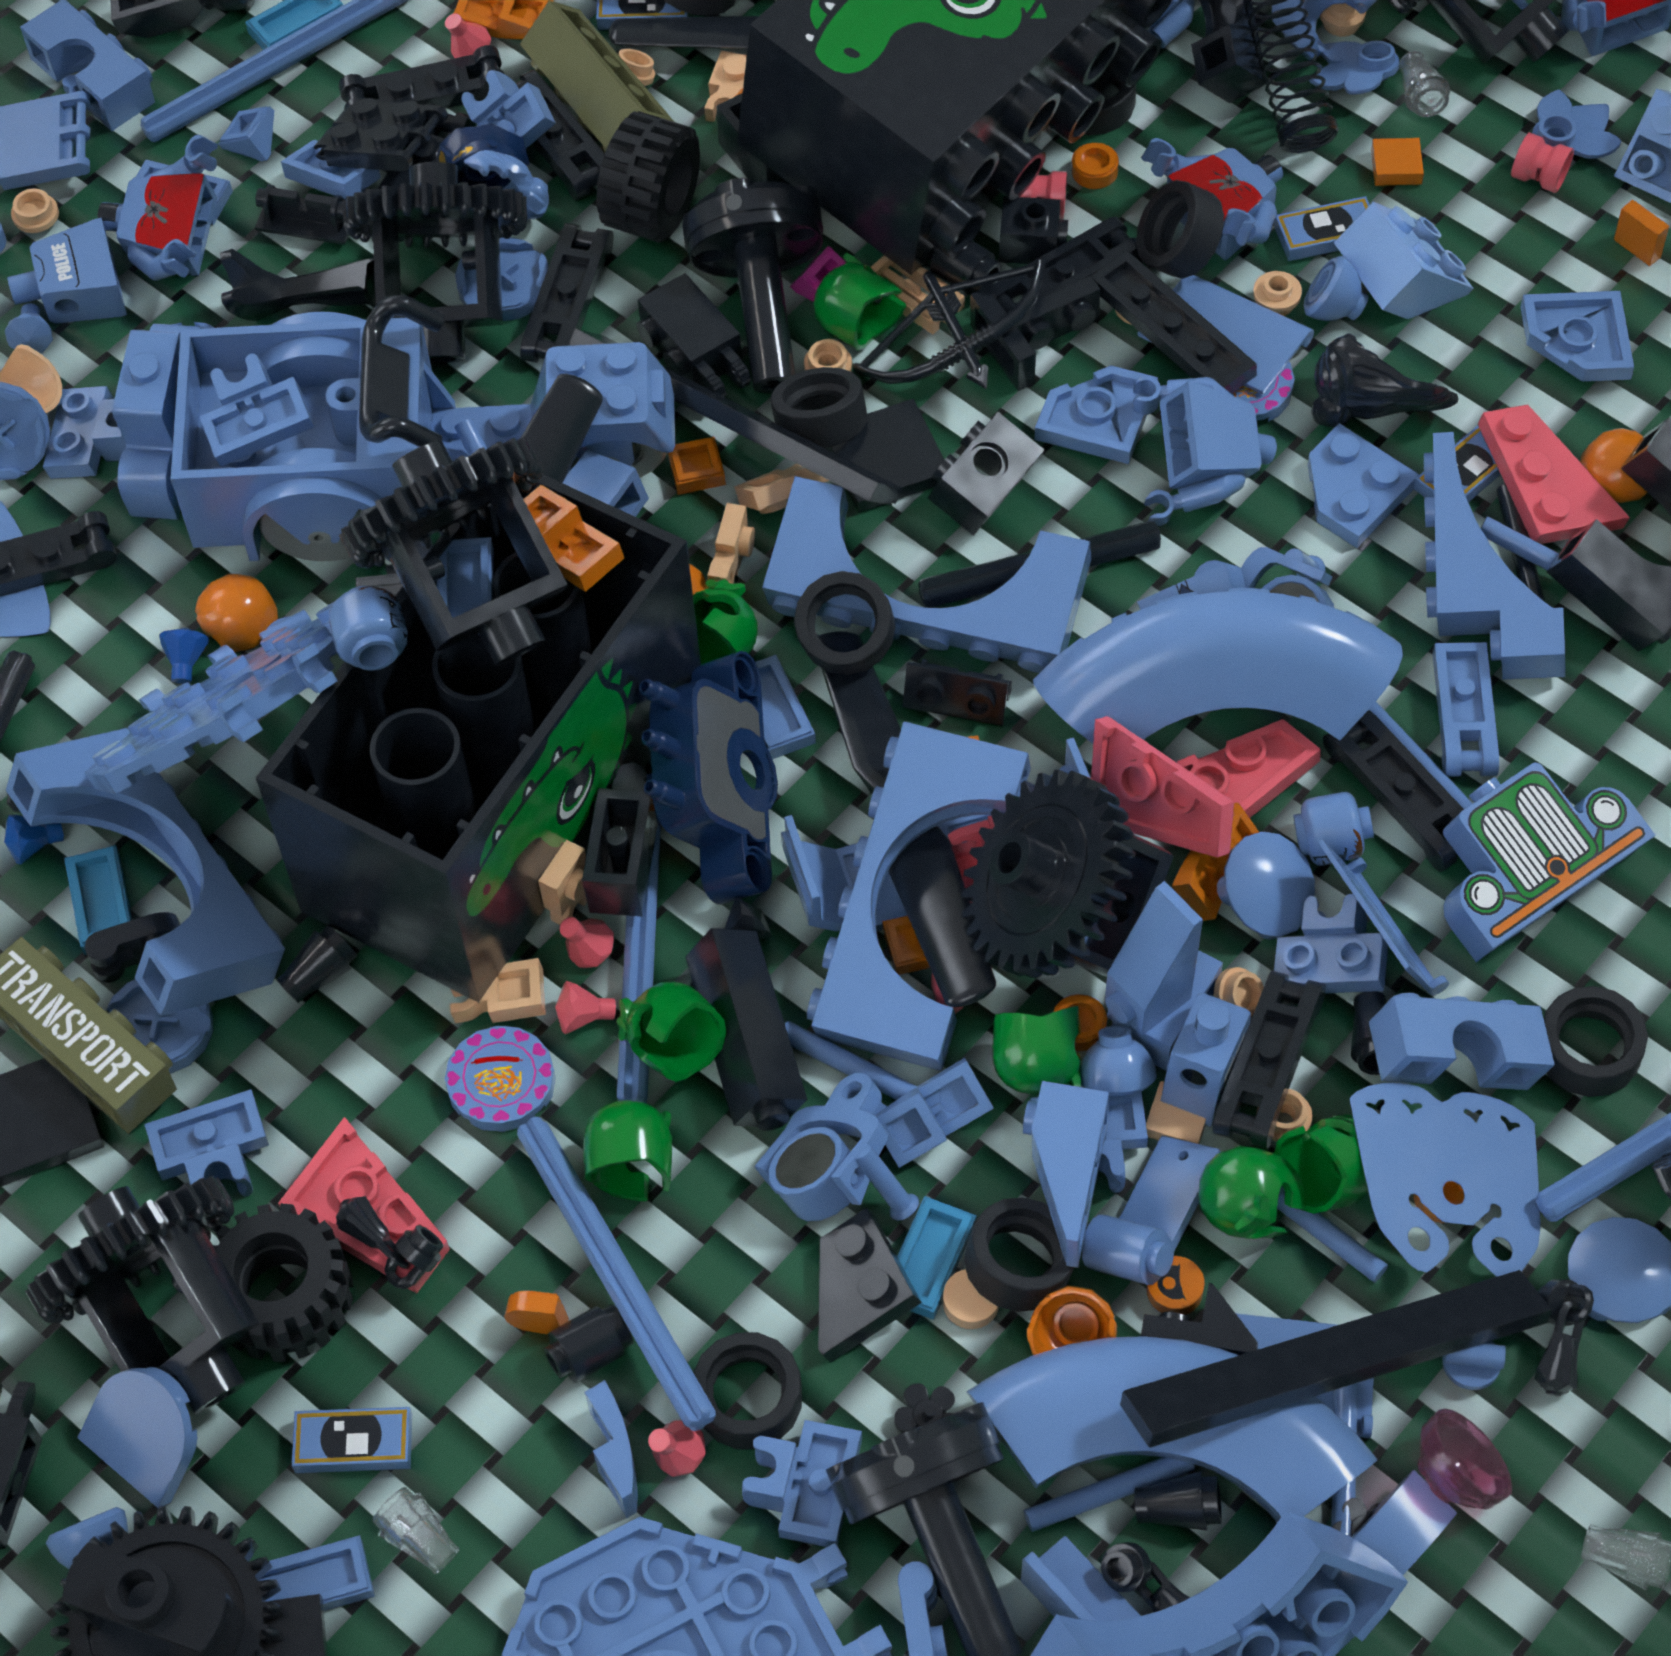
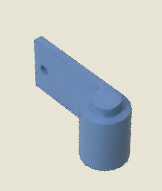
M1161 1136L1120 1218L1097 1215L1088 1225L1082 1246L1084 1265L1090 1270L1146 1285H1153L1160 1277L1165 1276L1172 1266L1174 1251L1199 1203V1179L1204 1167L1221 1151L1218 1148Z

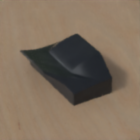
M110 0L111 21L118 32L143 38H150L189 27L203 9V0Z

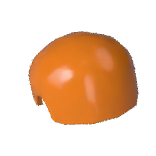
M1623 428L1600 434L1587 446L1580 460V463L1618 503L1640 500L1648 493L1620 469L1643 438L1638 432Z
M229 573L211 582L198 597L195 608L196 620L203 633L216 640L221 647L227 645L234 652L253 649L261 642L259 633L278 620L277 607L270 593L259 580L249 575Z
M1066 1286L1047 1294L1035 1308L1027 1327V1340L1033 1355L1072 1343L1117 1337V1323L1109 1303L1091 1289Z

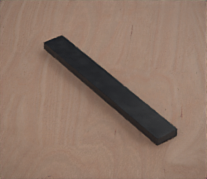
M575 328L569 344L575 346L613 344L617 342L603 335ZM664 367L671 377L674 401L868 501L888 505L896 504L902 487Z
M1517 1270L1124 1390L1120 1406L1145 1443L1151 1448L1546 1324L1549 1321L1552 1308L1524 1274Z

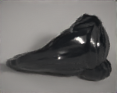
M1348 333L1329 343L1326 351L1316 363L1314 378L1319 397L1312 403L1311 414L1316 423L1326 427H1336L1339 423L1345 425L1351 417L1374 419L1403 412L1443 410L1457 404L1459 398L1457 393L1449 391L1444 386L1413 380L1402 375L1395 368L1379 359L1377 354L1365 349L1354 335Z

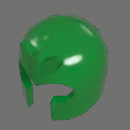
M845 253L843 258L846 264L832 269L818 285L814 298L815 318L827 333L858 351L865 349L873 339L881 336L893 327L902 316L906 304L893 295H900L903 292L887 278L878 276L871 267L861 263L854 256ZM882 297V300H881L880 303L874 302L875 300H877V299H879V298Z
M713 579L707 580L705 583L706 589L698 591L693 595L701 664L739 651L750 654L756 644L758 622L752 608L741 597L746 591L745 585L742 583L732 584L725 579L718 582Z
M674 981L660 982L646 989L634 1002L628 998H623L619 1002L620 1016L616 1020L619 1027V1040H628L632 1051L639 1059L666 1079L674 1082L687 1079L710 1065L723 1048L726 1037L725 1020L698 991L689 985Z
M1078 1006L1065 1008L1044 1016L1024 1013H999L994 1016L992 1061L997 1076L1005 1085L1017 1092L1039 1095L1042 1081L1081 1087V1056L1079 1052L1075 1051V1039L1077 1035L1081 1034Z
M632 1100L615 1101L598 1109L589 1118L584 1132L585 1180L593 1183L600 1190L613 1197L645 1202L648 1200L649 1176L644 1172L629 1171L625 1163L647 1161L661 1174L662 1190L668 1192L672 1169L673 1138L669 1130L671 1113L666 1110L660 1113L649 1104Z
M1339 1114L1333 1115L1331 1118L1321 1119L1307 1131H1305L1304 1126L1284 1133L1277 1141L1274 1154L1286 1159L1298 1172L1305 1189V1208L1300 1210L1316 1214L1357 1204L1368 1193L1352 1115Z
M1239 1146L1218 1153L1205 1165L1199 1179L1198 1200L1201 1211L1214 1228L1228 1236L1245 1239L1275 1238L1287 1233L1284 1228L1269 1226L1276 1221L1281 1186H1283L1285 1191L1284 1204L1295 1209L1305 1208V1189L1298 1172L1280 1155L1259 1148Z

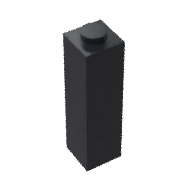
M711 928L686 955L685 959L694 989L725 1020L726 1037L722 1050L715 1057V1062L734 1126L758 1127L762 1131L775 1130L786 1125L790 1117L808 1099L757 931Z

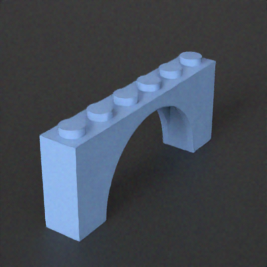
M797 476L794 477L762 587L768 605H772L776 612L795 617L798 600L806 588L823 575L839 571L860 573L852 562L845 544V521L848 501L843 487ZM1040 530L1029 557L1017 573L993 593L968 604L948 608H924L900 602L886 595L892 607L896 625L893 639H898L900 635L919 639V642L928 648L942 651L948 650L949 646L969 650L968 653L972 657L988 662H995L999 657L1018 661V665L1021 668L1040 673L1057 655L1068 648L1091 563L1090 541ZM843 594L835 596L825 602L816 615L821 616V620L831 626L849 628L851 624L869 627L872 633L874 631L875 617L873 610L865 600L856 595Z
M903 722L899 738L891 736L886 748L884 767L889 768L884 787L876 786L871 797L868 816L874 818L869 837L861 836L857 843L853 866L859 868L854 887L846 886L843 890L838 908V917L844 920L838 938L830 937L826 945L822 967L828 969L823 989L815 988L812 992L807 1009V1019L813 1021L811 1026L815 1034L828 1041L942 1071L957 1023L954 1009L938 1003L913 989L895 972L885 958L879 946L876 931V909L880 889L885 876L899 854L911 842L931 828L961 817L991 815L993 809L1005 813V795L1011 793L1020 797L1021 782L1028 780L1031 767L1027 752Z
M127 728L16 753L6 792L30 826L51 823H75L101 827L120 833L141 843L161 857L173 869L184 885L191 906V915L171 932L146 942L135 975L136 981L161 1017L273 983L285 951L279 935L269 927L256 909L252 897L247 892H244L229 871L224 858L216 853L203 835L198 822L190 817L177 799L173 787L165 782L160 773H156V771L146 776L139 772L133 774L137 780L133 786L114 794L96 790L85 774V771L95 763L92 757L110 744L123 740L130 734Z

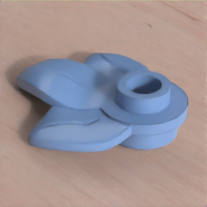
M1350 41L1324 44L1326 48L1321 53V56L1328 62V65L1322 68L1318 75L1326 79L1325 85L1321 89L1336 91L1344 88L1350 95L1364 94L1379 87L1382 81H1385L1398 71L1399 57L1395 54L1394 47L1384 41H1369L1364 44ZM1319 79L1309 80L1316 87L1322 82Z
M1555 90L1542 98L1537 106L1536 111L1539 122L1534 126L1532 133L1543 137L1545 143L1554 147L1558 144H1563L1573 148L1574 155L1595 159L1612 154L1621 145V140L1617 136L1605 131L1609 119V105L1572 106L1568 97L1561 90Z

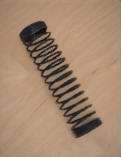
M1244 0L1246 2L1244 10L1250 15L1248 24L1253 29L1251 37L1256 42L1255 51L1260 55L1258 64L1263 69L1262 78L1267 82L1265 91L1270 95L1268 104L1274 109L1272 118L1277 122L1275 131L1278 134L1279 146L1282 150L1291 153H1302L1323 147L1337 136L1339 129L1336 123L1337 120L1329 115L1332 112L1333 106L1325 102L1330 93L1325 89H1321L1325 85L1326 79L1318 75L1323 66L1318 62H1314L1318 58L1319 52L1311 48L1316 39L1311 35H1307L1311 31L1312 26L1304 21L1308 16L1307 10L1301 8L1305 0H1300L1296 7L1281 9L1269 15H1256L1255 13L1264 6L1276 5L1288 0H1267L1264 2ZM1249 4L1257 6L1253 12L1250 11ZM1296 11L1303 12L1304 14L1298 21L1283 23L1271 29L1259 28L1268 19L1284 17ZM1253 17L1261 19L1256 26L1252 22ZM1298 25L1307 26V30L1302 34L1288 36L1276 42L1262 41L1273 32L1285 31ZM1256 30L1265 32L1259 39L1256 36ZM1302 38L1311 40L1310 44L1305 48L1290 50L1281 55H1266L1275 46L1293 43ZM1260 44L1268 46L1263 52L1259 49ZM1304 52L1314 53V57L1309 61L1299 62L1281 69L1269 68L1280 59L1294 57ZM1263 57L1272 59L1266 66L1263 63ZM1309 65L1318 67L1317 71L1311 75L1294 78L1287 82L1273 81L1285 72L1299 70ZM1267 71L1277 72L1270 79L1266 76ZM1310 79L1322 81L1320 85L1313 89L1300 91L1293 95H1276L1290 85L1300 84ZM1270 84L1280 86L1273 93L1270 90ZM1318 92L1325 94L1324 98L1315 103H1309L1293 109L1280 108L1292 99ZM1274 97L1284 99L1277 106L1273 103ZM1318 106L1329 108L1324 114H1312L1297 118L1291 122H1284V120L1297 112H1303ZM1277 111L1287 113L1280 120L1277 117ZM1327 127L1308 135L1293 136L1297 132L1309 128Z

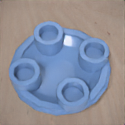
M1258 832L1244 837L1231 850L1224 868V876L1217 883V893L1224 904L1231 906V909L1245 926L1258 933L1262 938L1271 940L1295 932L1302 926L1304 901L1309 896H1315V879L1308 860L1296 844L1280 834Z
M1611 1217L1592 1223L1577 1235L1568 1254L1569 1280L1576 1282L1578 1285H1585L1593 1292L1594 1303L1592 1311L1588 1316L1597 1321L1611 1320L1613 1322L1640 1323L1666 1314L1671 1309V1242L1657 1228L1637 1219Z

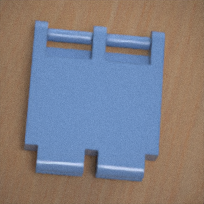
M76 91L0 106V185L3 190L86 175L90 172V160L85 157L86 142L90 139V127L86 125V109L91 105V97L87 92Z

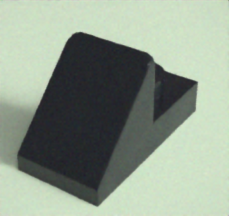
M1212 1283L1208 1285L1202 1323L1193 1322L1190 1317L1176 1312H1163L1159 1316L1144 1314L1141 1336L1186 1340L1220 1348L1237 1355L1258 1350L1256 1339Z

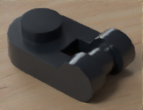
M158 912L91 934L86 940L85 951L91 962V968L95 977L105 983L120 979L125 968L140 963L147 941L165 935L180 925L178 917L170 912Z

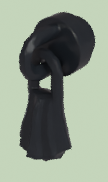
M366 1196L348 1198L340 1203L339 1211L336 1215L338 1229L372 1248L379 1249L388 1257L384 1271L387 1280L394 1287L407 1289L415 1285L425 1272H431L441 1260L439 1252L443 1248V1243L429 1229L417 1225L413 1231L406 1230L395 1244L390 1239L387 1227L376 1215ZM411 1264L414 1265V1268L406 1277L400 1278L395 1273L397 1266L408 1269Z
M1566 1279L1550 1280L1538 1291L1552 1308L1548 1322L1555 1325L1548 1347L1536 1368L1534 1379L1545 1390L1546 1394L1556 1397L1577 1389L1578 1349L1585 1319L1592 1311L1594 1303L1593 1292L1587 1286L1578 1285L1576 1282ZM1574 1324L1572 1336L1563 1332L1565 1326Z
M1124 1542L1113 1545L1105 1552L1102 1559L1101 1572L1107 1584L1118 1592L1137 1590L1153 1612L1161 1611L1190 1598L1168 1580L1159 1567L1150 1561L1146 1551L1138 1544ZM1153 1578L1160 1585L1154 1593L1145 1585Z

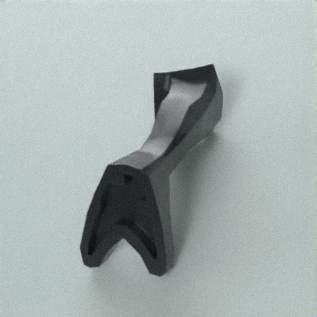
M232 248L220 253L221 262L233 288L231 291L222 293V304L229 313L241 319L258 321L293 305L310 303L333 306L370 304L373 308L376 306L374 258L301 276L283 278L262 269Z

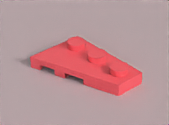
M1528 404L1483 412L1478 422L1479 429L1530 539L1540 544L1567 540L1596 519L1610 531L1624 528L1630 518L1627 513Z
M1105 716L1095 719L1091 779L1105 785L1109 792L1119 798V807L1123 808L1129 815L1128 820L1122 824L1130 827L1136 835L1217 858L1229 854L1234 801L1112 718Z
M1282 719L1226 741L1224 749L1199 759L1193 754L1178 760L1177 763L1230 798L1234 803L1239 802L1246 814L1251 818L1319 763L1321 749Z
M344 1117L278 1202L279 1207H281V1203L292 1204L298 1215L305 1208L314 1212L319 1223L325 1220L332 1228L335 1238H338L343 1250L385 1274L384 1269L388 1257L379 1249L372 1248L338 1229L336 1215L343 1200L366 1196L376 1215L387 1227L390 1239L395 1244L406 1230L413 1231L417 1225L429 1229L443 1243V1248L439 1252L441 1260L431 1272H425L415 1285L408 1288L417 1294L450 1250L448 1242L411 1196L405 1193L388 1173L386 1166L374 1152L369 1150L357 1135L354 1127ZM411 1264L408 1269L397 1266L395 1273L400 1278L406 1277L414 1268V1265Z

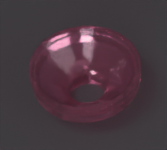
M1440 1409L1422 1426L1419 1441L1420 1458L1418 1459V1469L1427 1480L1430 1490L1440 1500L1447 1504L1452 1501L1465 1507L1487 1510L1502 1503L1509 1497L1512 1491V1482L1507 1466L1493 1443L1472 1421L1454 1410Z

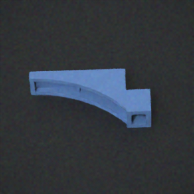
M1454 432L1433 433V452L1424 453L1425 483H1434V497H1425L1424 499L1425 526L1435 527V541L1425 542L1426 572H1436V587H1426L1427 618L1437 617L1439 636L1490 634L1491 661H1501L1502 680L1566 677L1563 608H1552L1541 600L1512 573L1494 551L1479 527L1465 496L1456 462Z

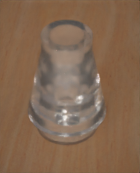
M1413 51L1404 55L1399 62V69L1402 73L1407 108L1421 117H1431L1439 114L1449 102V83L1426 60L1423 53Z
M403 1487L394 1493L381 1506L372 1519V1522L380 1529L379 1537L425 1565L435 1575L442 1571L460 1550L450 1539L422 1494L419 1492L414 1495L407 1487Z
M1590 1524L1585 1536L1581 1559L1594 1562L1645 1591L1648 1590L1649 1586L1663 1590L1671 1569V1541L1662 1539V1532L1603 1528Z

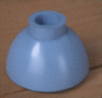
M1339 256L1329 260L1311 283L1303 304L1305 315L1321 321H1335L1344 317L1355 320L1364 310L1369 296L1362 292L1361 280L1354 266L1343 256Z
M1109 1026L1099 1030V1040L1088 1049L1080 1067L1081 1085L1088 1089L1109 1092V1096H1123L1141 1092L1147 1089L1157 1078L1151 1055L1141 1043L1132 1038V1030L1125 1026Z
M115 1507L50 1534L46 1541L50 1553L60 1564L70 1569L73 1558L78 1555L80 1550L93 1536L109 1546L114 1543L110 1527L112 1522L116 1521L128 1533L125 1510Z

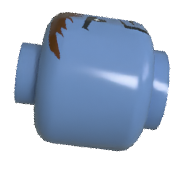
M374 586L352 588L340 596L329 611V624L336 651L344 662L354 667L370 671L383 669L392 664L407 645L408 631L401 605L394 594L384 588Z
M1348 792L1306 799L1302 803L1301 813L1293 815L1299 850L1304 856L1309 855L1310 860L1317 866L1332 864L1318 844L1321 840L1346 862L1360 858L1365 849L1364 839L1374 838L1369 807L1358 808L1355 798Z

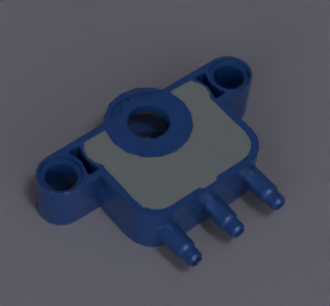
M744 651L721 657L697 666L692 672L690 683L673 689L658 681L643 680L639 685V692L651 703L649 711L650 729L642 733L641 741L651 750L652 779L646 781L643 790L654 801L655 811L660 823L673 837L700 849L702 885L709 899L715 904L723 905L733 902L735 898L743 899L767 891L772 883L768 810L773 807L777 798L778 780L775 764L768 748L764 744L761 679L755 661ZM742 753L749 758L756 774L755 789H752L743 777L740 766Z

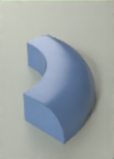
M1228 588L1227 592H1210L1198 595L1196 592L1178 594L1157 600L1156 605L1143 608L1132 614L1127 615L1123 613L1111 619L1112 623L1085 639L1079 638L1057 655L1033 679V683L1045 702L1065 722L1092 744L1094 741L1095 719L1105 716L1112 718L1144 740L1163 727L1183 718L1226 708H1256L1286 713L1324 729L1340 741L1389 686L1398 671L1403 652L1402 646L1398 641L1374 624L1347 610L1344 612L1319 603L1315 598L1302 595L1294 597L1270 593L1268 589Z
M1139 1336L1111 1337L1072 1343L1030 1356L996 1372L966 1391L974 1404L984 1403L999 1439L1035 1489L1069 1469L1095 1460L1120 1455L1166 1457L1199 1465L1225 1477V1479L1255 1499L1278 1522L1285 1511L1304 1517L1378 1460L1354 1430L1315 1396L1149 1448L1120 1406L1123 1391L1238 1356L1220 1348L1186 1340Z
M1285 1511L1273 1530L1241 1564L1204 1591L1161 1611L1134 1618L1092 1621L1056 1614L1031 1656H1335L1355 1636L1361 1641L1368 1636L1389 1611L1408 1584V1581L1387 1560L1351 1536L1330 1526Z

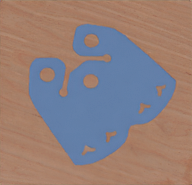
M1380 1083L1356 1091L1349 1099L1372 1209L1379 1228L1406 1262L1417 1271L1428 1272L1442 1261L1449 1251V1241L1446 1234L1418 1207L1411 1206L1409 1196L1415 1194L1420 1198V1202L1445 1223L1473 1226L1490 1211L1491 1204L1498 1205L1501 1209V1217L1491 1219L1473 1237V1253L1477 1260L1496 1277L1517 1270L1522 1272L1535 1254L1540 1236V1211L1535 1202L1539 1194L1535 1123L1516 1107L1502 1100L1477 1093L1461 1092L1452 1096L1449 1100L1441 1102L1423 1088L1406 1083ZM1379 1100H1384L1380 1114L1366 1106V1103L1375 1105ZM1402 1100L1408 1101L1411 1105L1420 1103L1422 1108L1415 1110L1411 1114ZM1464 1110H1469L1472 1113L1481 1110L1483 1113L1475 1122L1469 1115L1464 1113ZM1501 1116H1504L1510 1123H1518L1520 1127L1508 1131L1506 1124L1501 1120ZM1453 1181L1461 1186L1464 1191V1200L1461 1204H1452L1445 1198L1443 1186L1446 1182ZM1418 1227L1427 1233L1430 1239V1245L1427 1250L1418 1251L1411 1246L1408 1239L1410 1229ZM1494 1238H1503L1510 1244L1512 1256L1508 1261L1499 1260L1492 1253L1491 1242Z

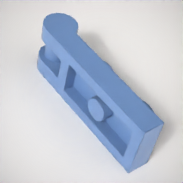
M1487 642L1435 643L1432 656L1442 744V771L1447 777L1461 776L1462 771H1479L1480 776H1498L1499 749ZM1461 741H1478L1479 750L1462 751Z
M910 1562L901 1568L898 1574V1586L909 1656H948L943 1626H931L929 1612L936 1607L938 1602V1591L933 1573L922 1562Z

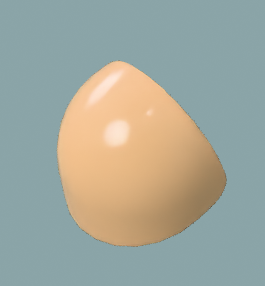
M17 345L0 372V382L23 388L38 400L47 414L60 402L62 396L60 376L51 362L42 354L27 345Z

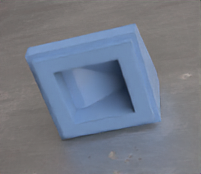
M271 106L239 111L219 140V146L224 150L259 161L268 160L271 155L274 110Z

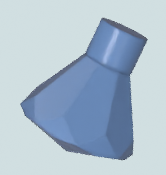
M32 303L23 305L20 316L10 320L5 329L8 345L13 349L17 345L23 344L39 353H43L53 341L50 326L40 316L39 307Z

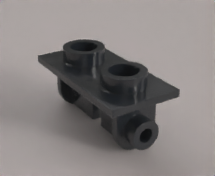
M267 185L265 189L259 188L256 192V206L262 207L255 226L256 231L342 245L346 244L349 236L344 229L342 196L329 197L307 193L306 197L302 198L299 197L298 191L279 189L274 185Z
M922 659L921 663L907 662L902 707L1003 726L1006 701L1010 699L1012 681L1004 680L1003 674L1000 673L997 676L972 671L964 673L959 672L956 668L930 664L926 659Z

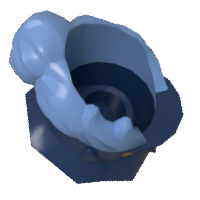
M491 123L476 127L456 128L439 145L437 160L457 165L458 183L468 182V186L484 183L487 184V187L503 186V189H515V192H522L523 196L527 198V219L535 220L542 217L546 212L549 204L548 185L543 180L532 177L527 167L530 163L522 137Z

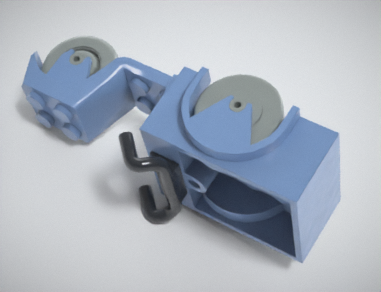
M392 295L382 299L373 308L367 320L336 312H307L283 318L272 325L181 330L171 482L193 548L245 545L249 561H260L261 531V534L268 543L290 556L310 561L343 560L350 558L339 537V534L342 533L341 529L348 526L350 520L359 517V513L362 510L375 506V501L393 495V490L402 487L392 468L395 461L416 448L438 440L444 443L452 461L462 455L465 458L469 455L454 427L459 422L469 418L473 419L487 448L500 441L505 443L512 438L520 439L555 379L560 374L568 373L585 379L594 385L603 396V402L570 468L577 464L586 450H590L636 468L640 478L649 474L662 463L667 453L673 452L675 447V408L671 377L646 345L640 342L556 346L548 349L531 404L456 408L455 400L432 372L423 327L433 332H438L444 324L445 316L435 309L405 295ZM395 315H401V316H404V317H406V318H393V317H394ZM251 353L256 354L262 361L272 385L291 377L295 378L315 427L224 466H220L214 457L199 417L223 406L218 398L210 374L213 369L219 368L223 371L228 381H241L245 378L248 371L245 362L246 356Z

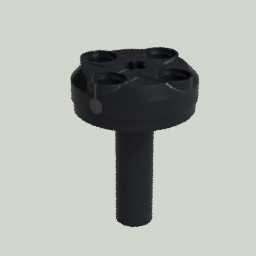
M747 178L731 179L720 183L715 188V192L702 198L690 212L683 216L682 228L685 249L689 255L690 263L697 270L713 276L738 278L753 389L760 393H773L778 384L796 374L781 272L810 260L821 249L823 244L821 209L817 190L811 186H793L786 183L767 181L756 182Z
M983 1402L960 1410L926 1426L914 1428L883 1441L866 1452L826 1469V1473L840 1509L845 1511L850 1525L904 1504L966 1656H1015L1023 1652L1022 1646L953 1484L955 1481L1004 1460L998 1445L1000 1443L999 1437Z

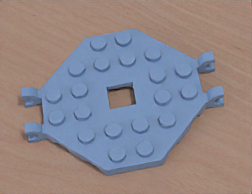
M334 602L316 613L318 619L291 630L287 627L277 630L260 642L262 647L245 656L243 654L237 656L229 646L223 645L207 656L213 665L205 670L209 678L201 683H196L190 686L189 682L184 683L166 695L159 689H154L138 699L143 708L147 709L150 713L130 724L128 729L131 733L123 740L110 744L92 757L95 763L85 771V774L94 788L98 791L117 794L137 782L133 774L142 772L143 776H146L155 771L159 773L190 758L195 753L192 746L197 743L201 747L212 743L216 745L232 736L241 742H245L263 730L257 721L261 717L306 688H311L314 692L320 693L336 683L338 680L332 672L335 667L329 659L336 654L341 659L336 651L329 624V611Z
M638 1517L532 1571L524 1593L525 1600L515 1627L511 1628L501 1656H892L890 1653L892 1645L881 1625L871 1629L845 1646L842 1645L813 1591L815 1589L831 1587L848 1578L845 1570L847 1562L836 1542L817 1552L807 1560L796 1563L776 1557L775 1560L742 1551V1547L697 1533L695 1536L664 1528L660 1522Z

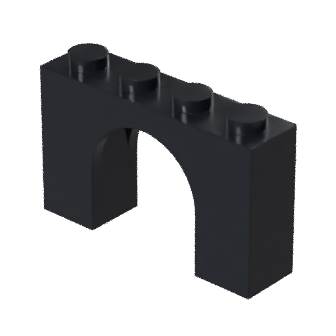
M1671 416L1643 436L1620 468L1667 510L1670 516ZM1597 519L1573 535L1546 572L1638 652L1656 640L1660 644L1668 641L1671 638V566L1654 564L1640 557Z

